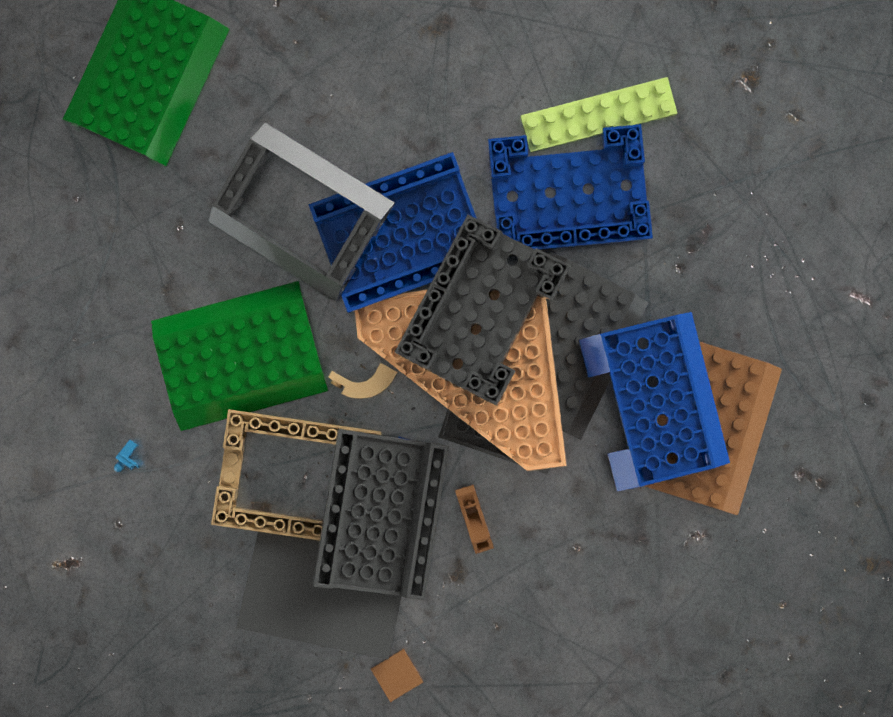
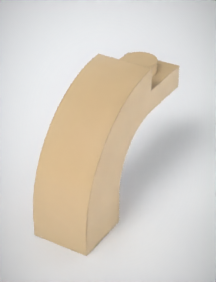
M380 363L374 375L364 382L356 383L349 381L331 371L328 378L332 379L331 384L336 387H345L341 394L351 398L366 399L377 396L385 391L392 384L398 372Z

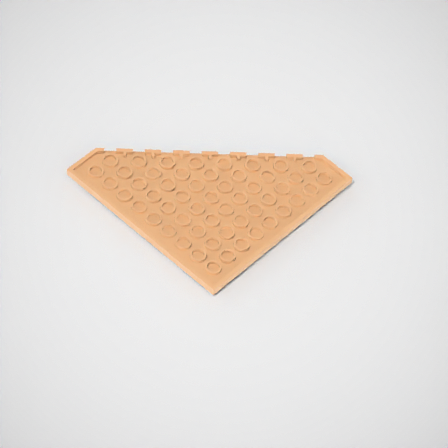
M427 290L402 293L355 310L357 338L525 470L533 471L567 466L546 298L537 297L502 363L516 372L498 406L395 353ZM493 290L489 297L491 300H497L500 293L497 290ZM478 324L474 325L471 329L472 334H479L481 326ZM456 359L453 363L454 369H460L463 366L462 359Z

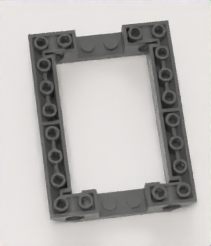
M264 123L248 141L212 205L209 222L337 302L356 271L355 265L371 238L377 235L395 202L271 125ZM269 151L364 209L328 273L233 215L235 210L239 209L244 198L241 196L258 166H263L266 162Z

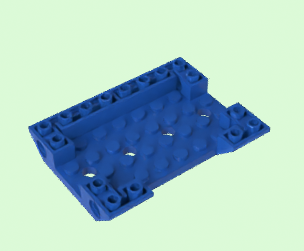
M641 124L603 128L602 150L528 157L526 135L488 139L496 229L502 231L504 235L539 250L653 239L650 205L646 196L643 166L645 157ZM629 181L631 189L624 191L621 188V182ZM586 184L591 185L593 193L585 194L583 186ZM547 188L555 190L556 195L553 198L546 197L545 190ZM509 192H515L518 195V199L515 202H510L507 199Z
M692 312L605 332L579 340L588 378L605 373L610 374L628 449L607 453L617 491L642 487L730 463ZM640 338L647 340L648 346L646 349L638 347L637 342ZM650 376L656 377L658 381L654 388L647 384V379ZM660 414L667 417V423L664 426L657 423V417ZM671 452L677 456V461L674 464H670L667 461V455Z

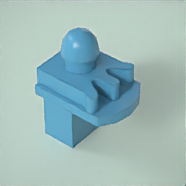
M129 440L115 457L119 461L114 466L116 472H121L124 466L131 471L134 467L137 469L140 467L130 459L131 455L138 448V445L133 441Z

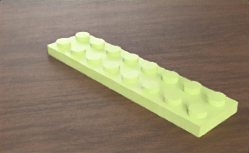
M668 77L524 114L520 118L525 135L527 136L529 151L533 153L603 134V128L637 125L677 115V109Z

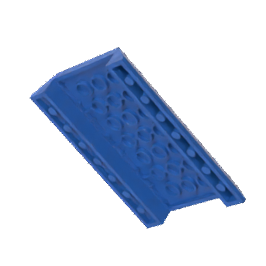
M453 152L366 183V185L389 198L395 204L377 235L371 238L354 267L356 271L341 294L348 313L431 283L467 215L476 218ZM339 193L308 204L331 266L364 211L363 208Z

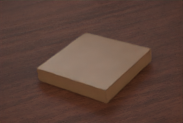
M404 648L390 656L389 660L385 659L371 668L390 702L424 682Z

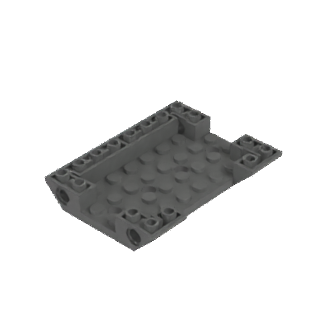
M467 215L395 353L498 406L516 372L502 363L537 297L540 296L553 301L571 265L537 248L533 249L504 235L502 231ZM511 256L518 258V262L514 266L508 265V259ZM493 290H497L500 293L497 300H491L489 297ZM478 324L481 326V332L474 335L471 329L474 325ZM456 359H462L463 366L460 369H454L453 367Z

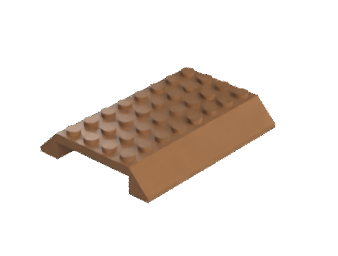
M699 342L730 463L644 487L738 515L782 369L758 359ZM660 414L657 417V423L664 426L667 423V417ZM671 452L667 455L668 463L674 464L677 461L675 453Z

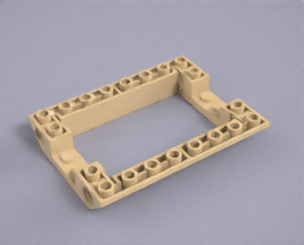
M228 409L223 442V462L219 486L216 488L211 525L320 540L323 520L236 507L247 432L328 444H336L338 429L381 435L382 432Z

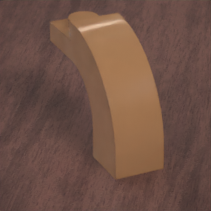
M474 485L455 490L475 554L493 549V543Z

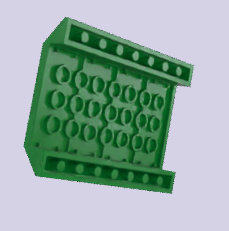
M118 0L63 120L134 150L167 167L230 29L210 16L174 0Z
M299 281L151 321L156 352L172 412L180 431L227 419L228 409L254 412L329 391L321 368Z

